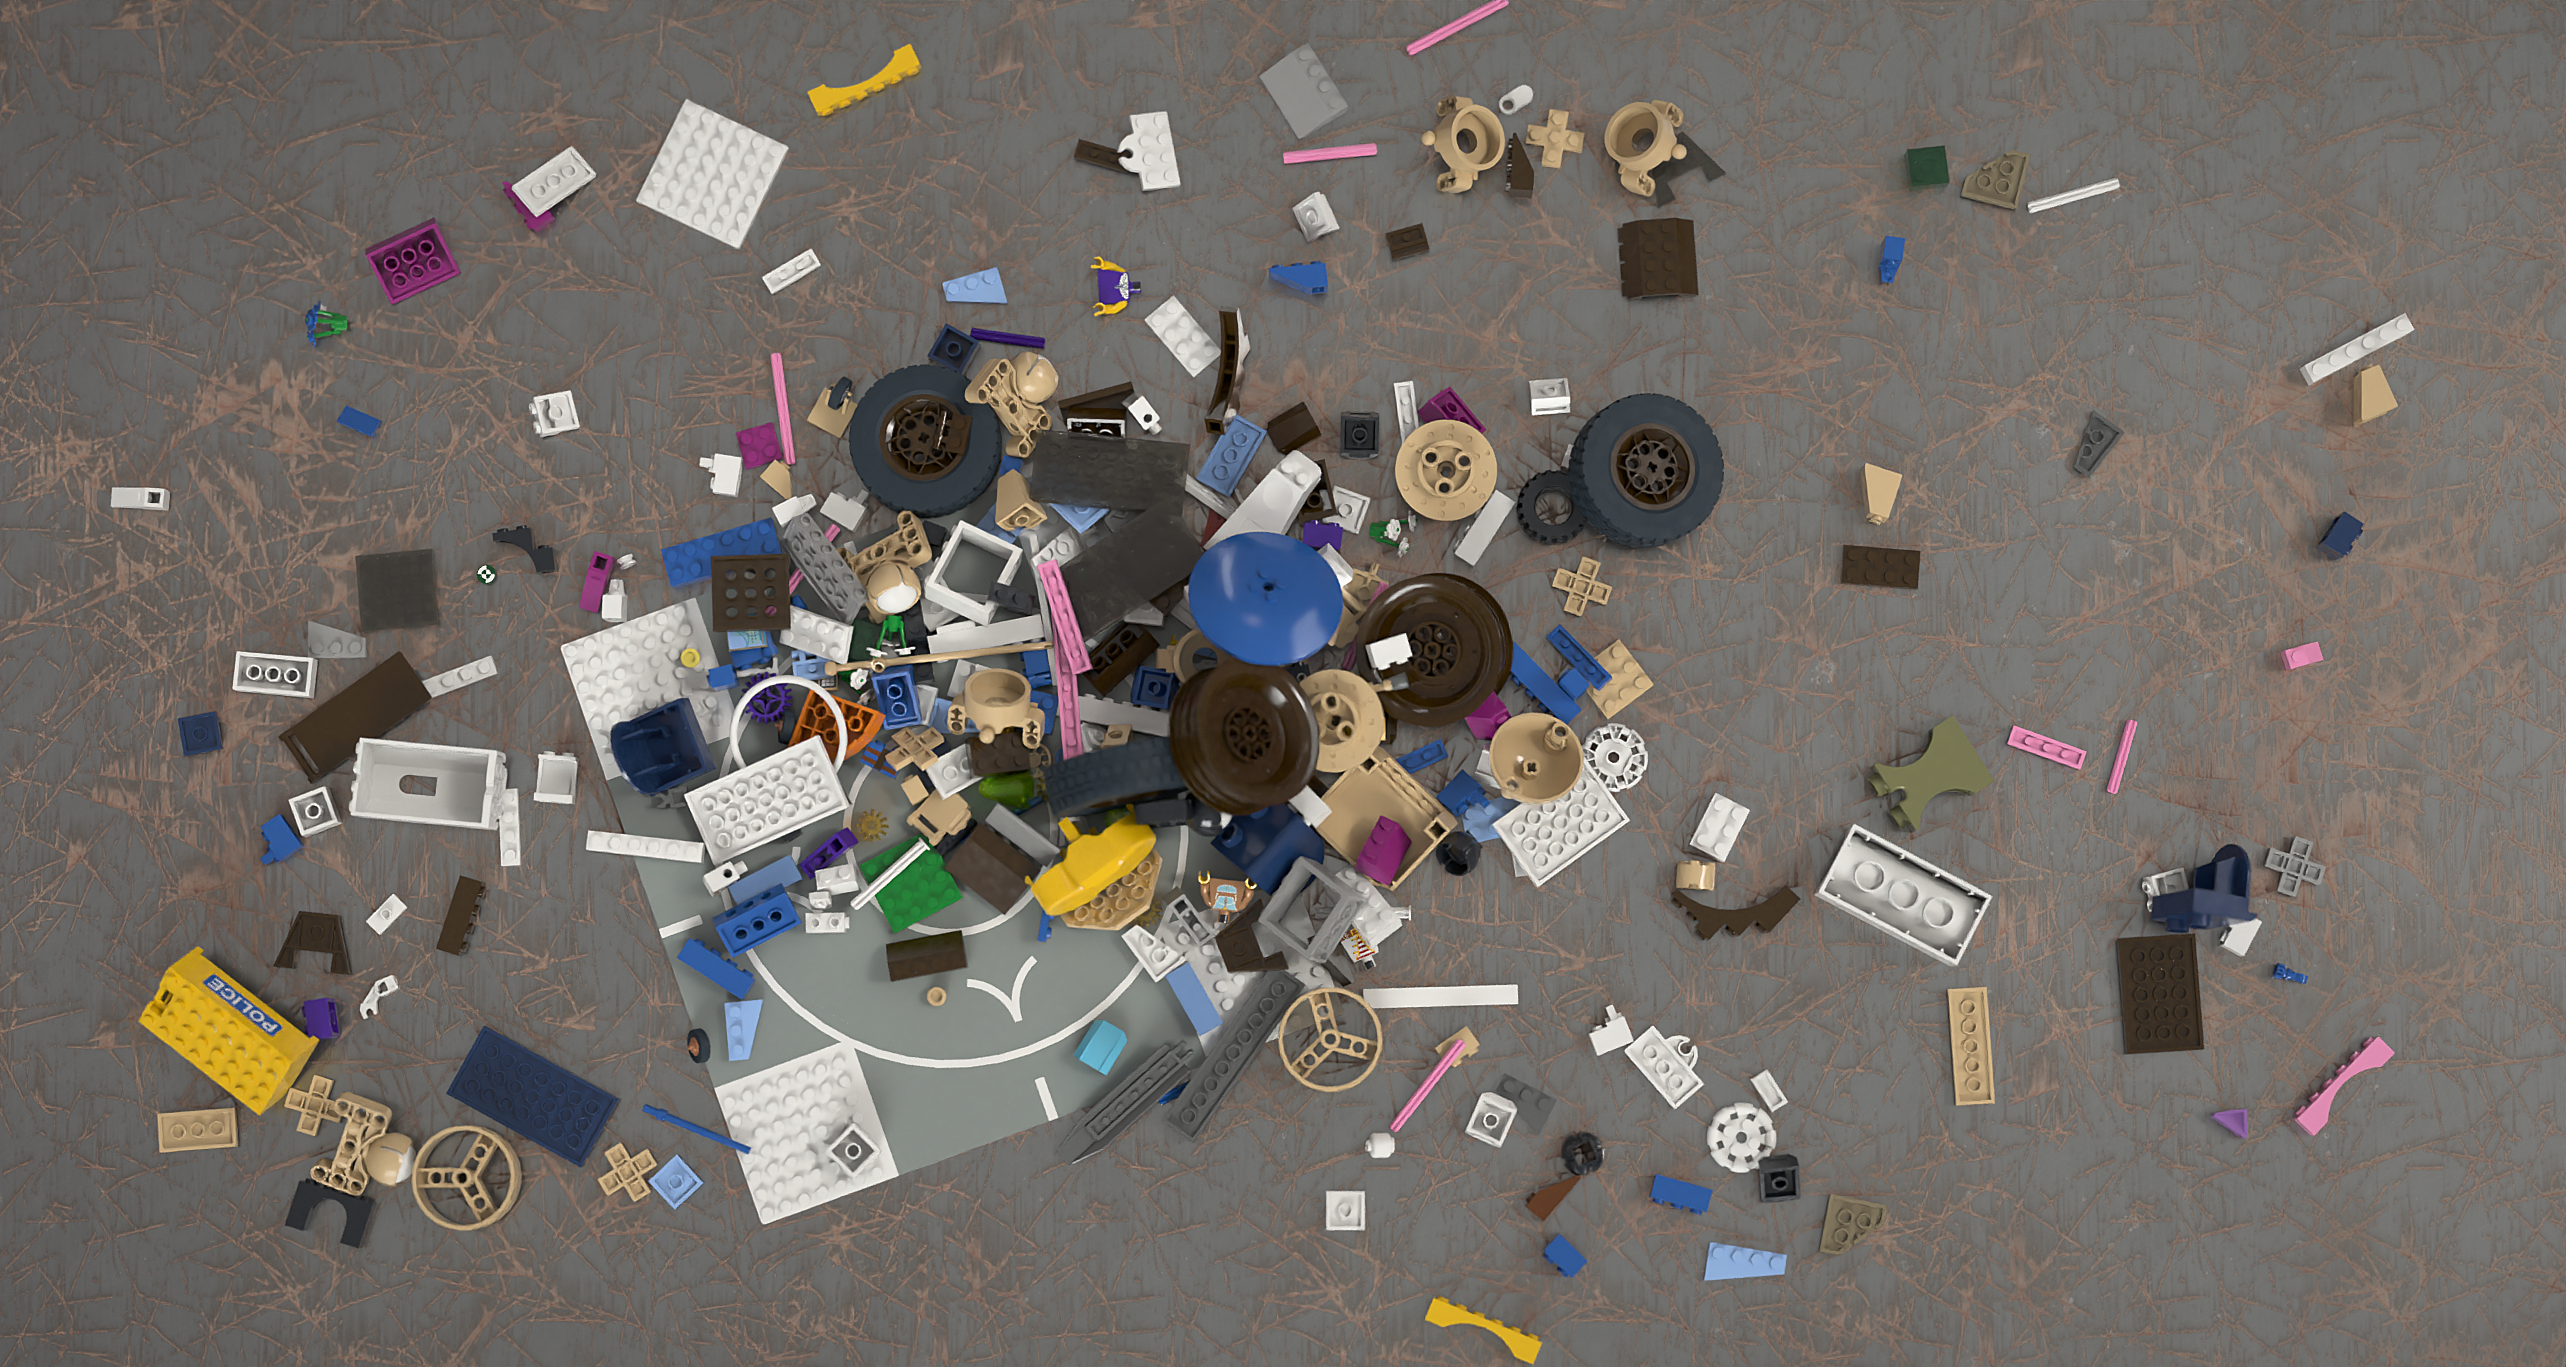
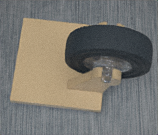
M843 376L837 384L832 383L830 389L825 387L807 421L841 438L852 419L855 409L858 407V404L852 402L853 394L850 392L853 381Z

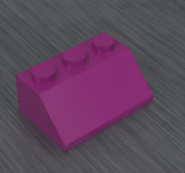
M1450 386L1429 399L1417 411L1426 423L1437 420H1455L1472 426L1481 434L1486 431L1485 427Z
M1493 691L1487 700L1475 712L1467 716L1465 720L1476 739L1492 740L1500 726L1512 717L1507 707Z
M1380 815L1358 856L1354 870L1389 886L1412 841L1397 822Z

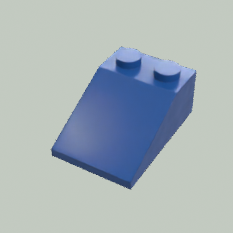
M912 664L889 666L881 673L873 671L871 678L880 713L886 715L883 721L884 729L889 730L922 724Z

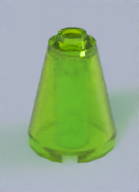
M1030 771L984 778L979 783V793L982 794V797L1020 809H1029L1031 803L1027 802L1029 797H1033L1034 792L1033 776H1029Z

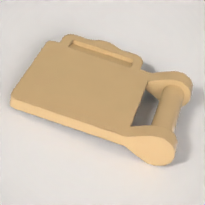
M1346 585L1341 588L1343 597L1356 610V613L1353 615L1343 605L1338 628L1327 643L1329 646L1335 645L1339 649L1354 640L1359 629L1355 622L1368 609L1365 605L1362 606L1346 590Z
M935 789L924 803L907 818V823L911 826L914 825L929 839V843L935 846L946 832L956 835L959 830L964 829L972 814L968 810L969 805L956 793L943 800L937 789ZM923 815L939 831L934 834L919 820L920 816Z

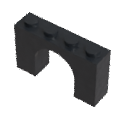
M306 1178L305 1181L299 1180L285 1225L301 1231H307L315 1207L325 1199H333L342 1204L347 1214V1222L340 1243L355 1248H362L377 1203L371 1202L372 1198L361 1195L358 1198L344 1191H336L335 1188L325 1184L324 1187L317 1185V1181Z

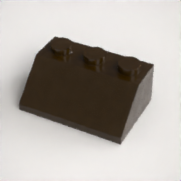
M1070 407L1067 417L1068 452L1125 454L1127 409Z

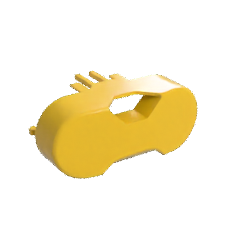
M1132 804L1126 805L1131 814L1112 824L1102 834H1099L1093 826L1088 830L1091 835H1083L1078 826L1070 822L1068 817L1058 823L1066 835V841L1068 842L1069 839L1072 843L1069 844L1068 851L1065 848L1059 851L1064 861L1044 873L1035 883L1032 882L1029 876L1025 878L1026 884H1030L1032 887V894L1048 915L1064 914L1092 901L1107 886L1129 874L1150 853L1155 845L1156 835L1148 824L1136 825L1135 811Z

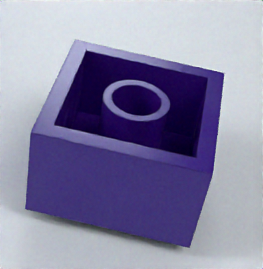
M1309 520V523L1305 522L1302 542L1313 548L1316 552L1329 543L1340 554L1343 527H1340L1339 523L1328 522V525H1322L1320 521Z
M334 998L303 1001L302 1015L306 1017L307 1025L304 1026L307 1037L311 1038L314 1035L319 1040L340 1037Z

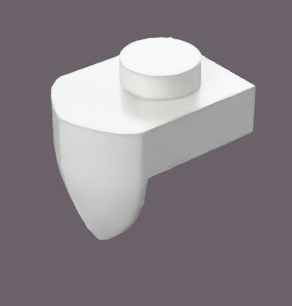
M817 889L815 892L809 893V901L813 909L825 910L832 907V899L828 891L819 892Z

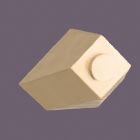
M1012 469L998 479L995 516L997 525L1006 531H1014L1016 527L1033 529L1048 518L1024 476Z

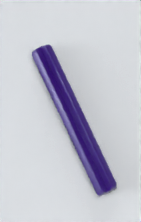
M972 328L970 336L977 340L1042 349L1045 347V338L977 328Z

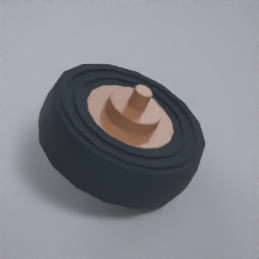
M784 710V713H782L783 718L779 720L778 724L775 723V727L778 728V742L780 744L788 745L795 730V714L792 710Z
M701 1028L690 1030L687 1037V1048L692 1060L695 1063L708 1061L711 1050L706 1032Z

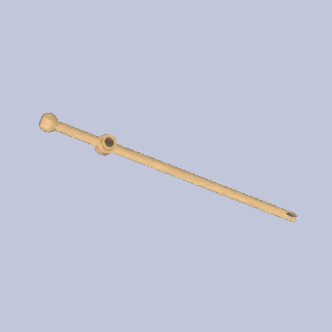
M1053 641L888 659L881 655V658L873 657L869 661L836 664L834 661H828L824 664L825 674L828 676H834L839 671L857 670L859 668H872L875 672L881 673L885 670L886 666L1052 649L1055 647L1053 645L1055 643Z

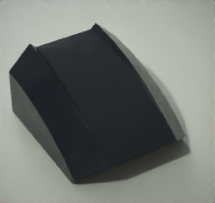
M1373 411L1341 412L1340 455L1347 459H1372L1379 455V413Z
M1790 1154L1764 1156L1758 1161L1762 1203L1800 1199V1177L1797 1157Z

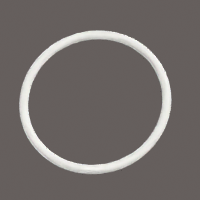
M780 675L757 683L744 694L734 710L729 736L731 751L740 770L747 767L740 754L737 739L739 719L746 704L756 693L768 686L779 683H795L808 687L819 694L827 702L835 715L839 728V749L833 768L837 774L846 753L847 729L838 704L824 688L803 677Z

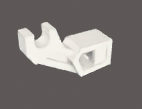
M390 975L375 982L360 1007L364 1020L369 1018L367 1015L369 1009L373 1010L374 1015L379 1013L378 1000L380 997H386L400 989L395 975ZM385 983L388 990L380 993V985Z

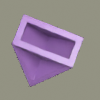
M2247 1108L2214 1112L2210 1115L2241 1139L2247 1138Z

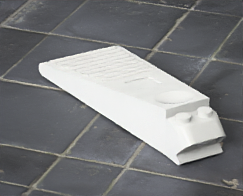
M1297 450L1291 451L1275 469H1272L1205 544L1204 548L1208 550L1219 541L1246 532H1271L1285 535L1307 497L1321 480V469L1301 452ZM1183 597L1171 614L1190 629H1196L1198 626L1193 619L1185 597Z

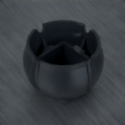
M1468 830L1466 832L1456 831L1449 833L1439 843L1436 849V856L1440 865L1445 864L1447 872L1455 876H1463L1476 868L1480 861L1481 849L1483 847Z
M1577 1132L1576 1136L1570 1135L1564 1141L1561 1148V1159L1565 1160L1564 1166L1570 1172L1579 1176H1587L1591 1171L1595 1173L1602 1166L1605 1159V1149L1601 1147V1140L1589 1132ZM1589 1142L1595 1159L1578 1166L1571 1148Z

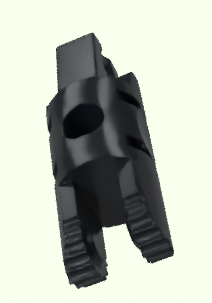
M971 817L966 827L959 830L956 835L946 832L940 842L933 846L934 849L941 856L945 855L977 825V821Z

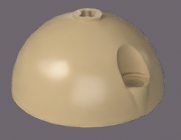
M1525 713L1507 720L1497 730L1491 741L1489 764L1492 775L1500 787L1503 797L1527 804L1540 805L1557 801L1573 789L1582 774L1584 755L1577 736L1564 722L1543 713ZM1555 732H1561L1563 736L1559 737Z

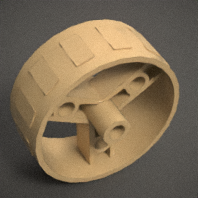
M1338 987L1319 988L1300 996L1290 1005L1279 1027V1053L1285 1067L1301 1084L1318 1091L1338 1092L1350 1089L1361 1083L1376 1066L1382 1051L1383 1037L1377 1014L1362 997ZM1328 993L1346 995L1358 1001L1373 1019L1377 1032V1042L1338 1032ZM1310 998L1319 1037L1290 1065L1284 1052V1028L1293 1010L1304 1000ZM1321 1006H1325L1329 1010L1328 1015L1325 1017H1321L1317 1013L1318 1008ZM1330 1019L1334 1030H1326L1322 1033L1320 1021ZM1327 1035L1335 1036L1336 1042L1333 1045H1328L1325 1042ZM1340 1036L1351 1040L1349 1050L1337 1048ZM1319 1042H1321L1325 1049H1328L1321 1057H1317L1312 1051ZM1361 1042L1364 1045V1050L1361 1053H1356L1353 1050L1354 1043ZM1332 1051L1372 1061L1366 1072L1358 1079L1346 1085L1323 1087L1305 1080ZM1309 1054L1315 1057V1063L1311 1066L1304 1063L1305 1056Z
M476 1125L454 1126L434 1135L421 1148L412 1170L413 1193L424 1213L436 1223L446 1228L460 1231L476 1230L490 1226L500 1220L515 1203L521 1188L522 1173L520 1162L512 1146L498 1133L486 1127ZM463 1130L480 1133L460 1168H424L428 1156L442 1139ZM498 1145L506 1155L511 1173L510 1188L505 1201L499 1209H497L481 1180L482 1173ZM480 1147L486 1150V1154L482 1158L478 1155ZM473 1159L480 1162L477 1169L468 1168ZM437 1172L442 1176L439 1183H436L434 1180V1175ZM449 1172H454L452 1175L453 1183H448ZM477 1186L479 1194L473 1197L468 1187ZM425 1188H460L479 1223L464 1225L444 1218L429 1202ZM479 1198H483L485 1200V1206L483 1208H479V1206L477 1205V1201Z

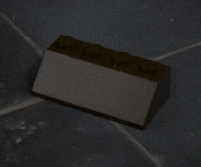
M1124 621L1088 654L1092 669L1081 674L1105 697L1152 654L1160 644L1142 624L1126 623Z
M962 930L886 944L891 982L969 968Z

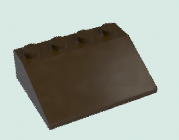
M981 822L944 867L1004 915H1006L1030 885H1027L1025 882L1026 876H1029L1033 881L1041 871V869Z

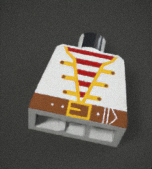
M1356 929L1346 932L1340 942L1353 963L1361 960L1365 970L1375 967L1376 964L1372 955L1379 953L1378 946L1376 945L1371 948Z

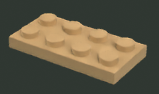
M236 1108L157 1114L160 1153L238 1146Z

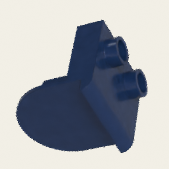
M679 698L630 721L615 723L611 728L610 742L615 761L629 785L640 794H650L653 797L656 794L664 793L668 789H673L716 769L689 698Z
M1284 804L1268 806L1259 812L1249 815H1235L1226 827L1223 828V833L1216 836L1210 843L1270 896L1279 889L1283 878L1289 874L1294 861L1300 856L1318 861L1321 865L1324 860V846L1320 837L1303 819ZM1311 875L1301 892L1315 880L1316 875Z
M2227 844L2217 851L2210 863L2195 868L2193 889L2153 896L2151 920L2166 922L2165 930L2172 933H2189V928L2208 930L2254 921L2258 914L2248 912L2251 866L2246 851L2239 845Z

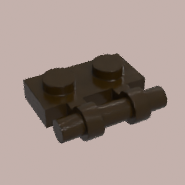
M941 411L940 417L937 418L936 422L938 424L936 435H933V449L940 450L941 444L945 443V451L965 455L973 417L953 413L952 420H947L948 412ZM945 426L950 427L948 437L943 436Z

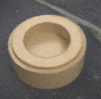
M933 987L927 993V1000L933 1006H941L946 1001V992L940 987Z

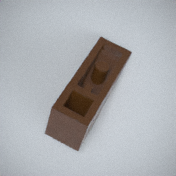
M1575 1175L1539 1190L1536 1194L1532 1192L1526 1198L1527 1204L1525 1206L1544 1222L1581 1177Z

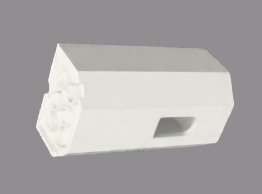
M360 738L359 742H357L356 754H358V757L353 767L354 773H357L356 781H352L351 791L353 792V800H350L349 803L351 815L360 818L497 830L499 823L496 820L501 818L503 814L504 802L502 801V795L505 793L507 782V768L503 765L506 761L504 753L495 750ZM406 775L437 777L436 795L406 794L400 789V780Z

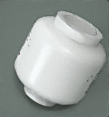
M1372 1133L1369 1136V1140L1365 1141V1149L1369 1151L1370 1156L1373 1158H1388L1395 1149L1394 1138L1388 1133Z

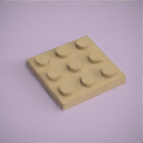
M1619 639L1594 658L1612 676V680L1600 691H1597L1590 685L1586 692L1608 720L1654 686V684Z

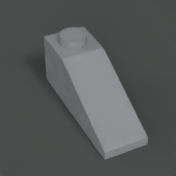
M1178 886L1162 897L1199 946H1202L1215 936Z

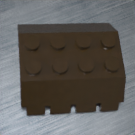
M1664 218L1636 220L1622 224L1623 228L1618 229L1619 242H1624V245H1619L1620 261H1625L1624 264H1620L1621 280H1626V282L1622 283L1623 297L1628 296L1630 300H1640L1646 296L1678 294L1679 297L1699 296L1693 220Z

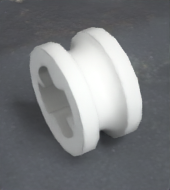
M632 554L617 560V563L621 564V570L636 564V561L632 559Z

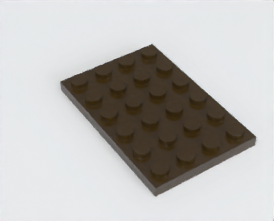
M2195 934L2117 938L2126 1054L2204 1050Z

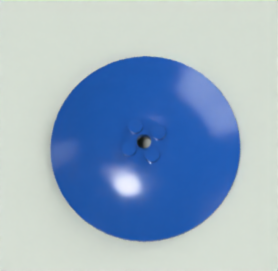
M1246 532L1219 541L1201 556L1192 571L1189 581L1188 602L1190 611L1203 635L1226 654L1254 664L1283 665L1303 660L1315 654L1333 637L1342 616V589L1329 563L1305 543L1278 533ZM1270 586L1273 590L1265 591L1263 587Z

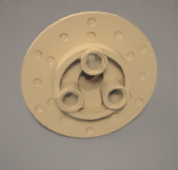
M1455 420L1432 421L1413 431L1402 444L1395 465L1396 482L1404 500L1419 514L1438 521H1455L1468 517L1478 511L1491 496L1497 478L1496 457L1487 439L1472 426ZM1428 454H1433L1436 456V461L1429 463L1425 457ZM1462 457L1467 458L1469 465L1461 466L1459 459ZM1443 469L1449 471V477L1441 475ZM1447 484L1450 490L1447 493H1442L1439 490V486Z
M1323 670L1305 678L1299 684L1313 707L1319 727L1320 750L1316 769L1325 772H1342L1364 763L1376 750L1384 729L1383 708L1374 689L1358 675L1344 670ZM1332 696L1336 699V704L1333 707L1329 704V699ZM1348 726H1350L1352 729V733L1350 736H1347L1345 734V730Z

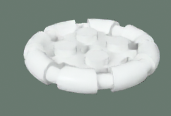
M1608 723L1607 726L1594 728L1587 734L1584 744L1581 745L1584 758H1586L1588 763L1594 760L1596 767H1593V770L1598 777L1601 773L1608 776L1606 781L1602 779L1601 781L1609 792H1620L1621 789L1633 787L1642 778L1641 774L1646 770L1648 764V751H1645V743L1641 736L1635 730H1630L1625 727L1626 725L1619 723ZM1609 733L1611 739L1604 741L1603 735ZM1621 734L1628 737L1626 742L1619 739ZM1593 743L1598 745L1595 751L1590 749ZM1636 747L1638 754L1632 755L1630 748ZM1609 753H1617L1619 755L1618 762H1610L1608 760ZM1632 764L1637 766L1634 772L1629 770ZM1586 768V770H1584L1586 776L1595 785L1597 781H1593L1589 777V775L1587 774V771L1589 770ZM1623 775L1624 781L1617 782L1616 777Z
M1738 1102L1733 1103V1106L1721 1108L1713 1116L1711 1126H1708L1706 1140L1707 1145L1711 1149L1710 1154L1720 1166H1726L1733 1172L1745 1173L1753 1168L1758 1169V1161L1764 1156L1770 1157L1772 1149H1775L1776 1130H1773L1771 1124L1773 1122L1761 1108L1757 1109L1750 1103ZM1737 1113L1738 1118L1731 1120L1730 1114ZM1749 1113L1755 1116L1753 1122L1746 1119ZM1720 1123L1725 1125L1723 1132L1717 1130ZM1764 1126L1766 1133L1761 1135L1759 1127ZM1744 1132L1747 1139L1744 1143L1737 1142V1133ZM1722 1140L1724 1148L1719 1149L1717 1142ZM1760 1143L1766 1145L1763 1152L1757 1150ZM1729 1154L1736 1156L1734 1162L1728 1159ZM1751 1155L1753 1161L1746 1163L1744 1157Z

